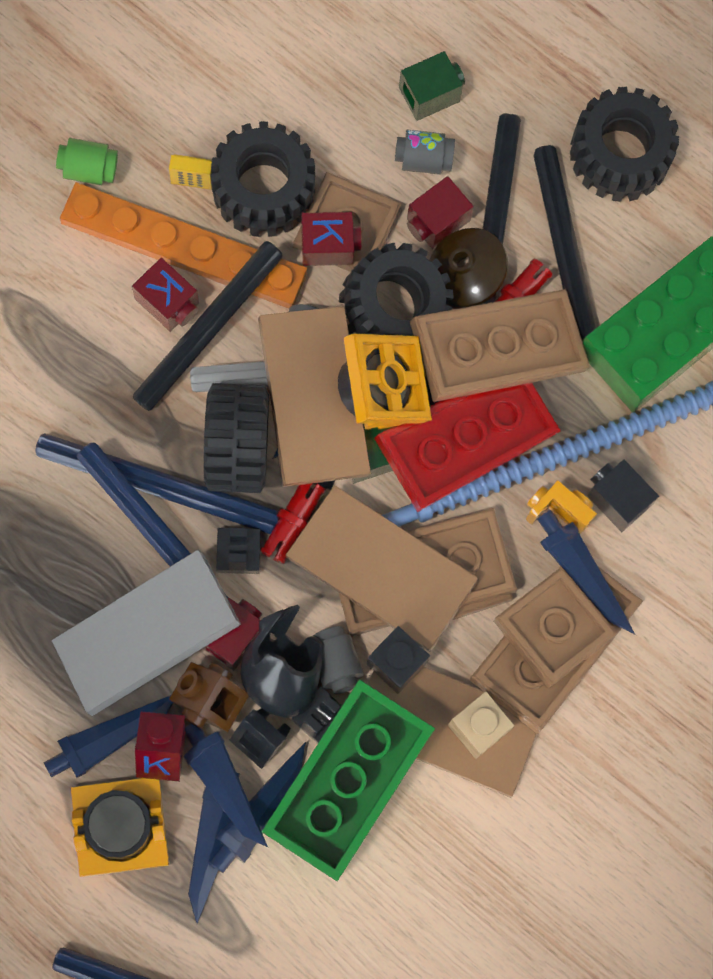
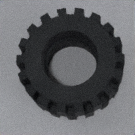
M618 87L614 95L608 89L601 92L599 100L595 97L591 99L587 104L586 110H582L570 143L572 145L570 161H575L573 171L576 177L584 175L582 184L587 189L591 186L597 188L595 195L604 198L605 193L613 195L612 201L621 202L624 195H628L629 201L638 200L641 192L647 196L654 191L656 184L660 185L677 154L676 150L679 146L680 136L675 135L678 130L677 121L669 120L672 111L667 105L661 108L658 105L660 98L652 94L650 99L643 96L645 91L643 89L636 88L634 93H628L627 87ZM612 131L628 132L640 140L645 149V154L634 159L616 156L605 146L602 136Z
M259 121V128L252 129L250 123L242 125V133L237 134L233 130L227 134V144L220 142L216 148V157L212 158L211 182L216 208H221V216L226 222L233 220L234 229L242 232L245 227L250 228V236L259 237L260 231H267L268 237L277 236V229L281 227L286 233L293 229V220L301 223L302 213H306V209H309L313 201V194L315 193L314 158H311V149L307 143L300 145V135L294 130L287 135L286 126L277 123L275 129L268 128V121ZM260 165L275 167L283 172L288 179L280 190L264 195L250 192L239 182L247 170Z
M395 243L385 244L381 250L377 247L370 251L345 278L342 284L345 288L339 294V302L344 303L346 319L350 322L347 325L348 334L351 335L355 332L356 334L414 336L410 325L411 320L393 318L380 306L377 299V284L382 281L395 282L408 291L414 304L413 318L452 310V307L447 304L453 299V290L445 288V285L450 282V278L447 273L441 275L438 271L442 264L437 258L432 262L426 258L428 251L423 248L413 252L412 244L402 243L398 249H396Z
M212 383L207 393L204 428V482L208 491L261 493L266 482L269 394L265 385Z

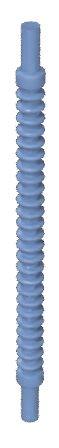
M713 381L708 382L705 385V389L699 386L696 387L694 394L686 391L684 398L675 395L673 402L665 399L661 407L658 404H653L651 411L642 408L640 415L632 412L630 419L621 416L618 424L614 421H609L607 428L598 425L597 432L588 429L584 437L581 434H576L574 441L565 438L563 445L555 442L551 450L548 447H543L541 454L532 451L530 458L521 455L520 462L516 463L514 460L509 461V466L505 467L502 465L498 467L497 471L487 473L420 512L416 511L413 504H409L381 516L398 527L417 519L423 523L433 519V513L435 512L443 515L444 509L447 507L451 511L455 510V504L457 503L466 506V500L471 499L473 502H476L480 494L488 497L490 490L499 493L501 486L509 489L513 481L521 484L523 477L532 480L534 473L543 476L546 468L550 471H555L557 464L565 467L567 460L576 463L579 455L583 458H588L590 451L598 454L600 447L609 450L611 443L614 442L616 445H621L623 438L631 441L633 434L642 437L644 430L647 429L652 433L656 425L664 428L666 421L675 424L677 417L685 420L689 412L692 415H697L699 408L703 411H708L710 405L713 406Z

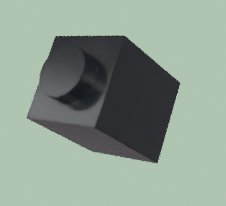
M625 459L615 467L610 463L602 467L590 479L594 486L587 495L621 533L659 498V495Z
M397 626L371 653L366 665L399 694L428 663L430 655L404 630Z

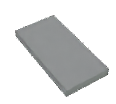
M198 549L59 635L52 642L86 713L93 716L235 629L241 623L207 559Z

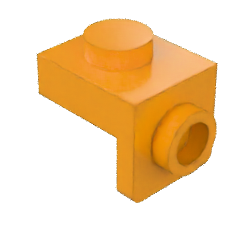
M557 480L549 490L542 485L527 503L531 511L526 520L533 525L541 514L549 508L565 523L570 524L573 522L578 528L579 534H581L597 513L591 509L593 504L583 493L576 489L571 492Z

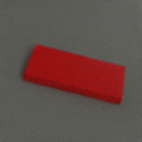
M527 383L441 400L430 406L432 420L425 423H404L391 427L378 434L374 439L416 511L420 512L557 435L561 430L533 383Z

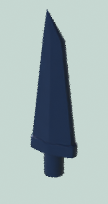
M552 510L540 516L537 520L548 534V537L540 542L545 551H548L608 622L636 635L575 524L572 522L563 527Z
M170 696L58 740L57 742L63 752L43 762L51 778L69 768H72L76 778L86 774V771L137 737L141 712L167 714L173 705V702L169 700Z
M189 724L185 728V734L193 747L183 756L188 766L192 767L241 835L268 847L224 745L225 740L221 733L216 731L207 736L203 729Z
M306 742L250 799V806L261 831L300 773ZM230 821L216 835L215 838L222 846L209 863L219 872L224 873L235 857L245 863L257 842L242 836L233 822Z
M204 787L202 795V809L188 892L197 924L218 873V870L209 863L222 846L215 837L231 821L207 787Z

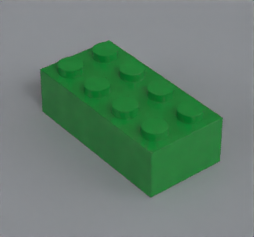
M712 236L588 334L583 341L589 364L631 412H636L713 349Z
M359 679L262 830V833L338 882L435 728Z

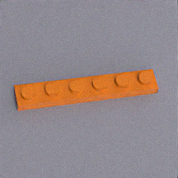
M75 182L60 216L62 225L156 260L162 257L170 265L226 286L258 250ZM281 259L251 295L289 309L296 302L307 275V268Z

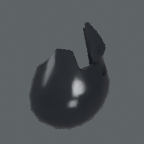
M298 605L277 611L259 621V633L245 649L240 671L242 684L248 696L269 714L284 718H291L307 711L316 695L322 666V641L315 636H310L298 646L286 635L300 609ZM271 633L274 634L276 640L270 638Z

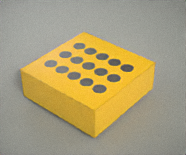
M171 155L169 164L171 184L212 190V161L183 155Z

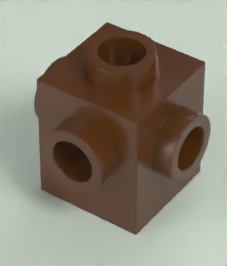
M190 662L185 673L179 678L169 700L183 709L181 715H184L185 720L194 726L203 729L205 724L208 723L225 732H229L249 696L245 690L231 681L234 675L226 669L212 662L208 668Z

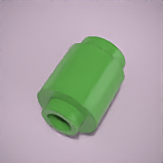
M69 137L67 145H59L56 169L63 170V179L101 186L103 182L113 183L117 167L118 150L109 149L108 144Z

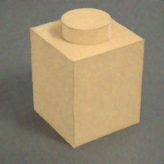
M484 692L456 715L448 726L472 756L477 759L514 727V724L489 694Z

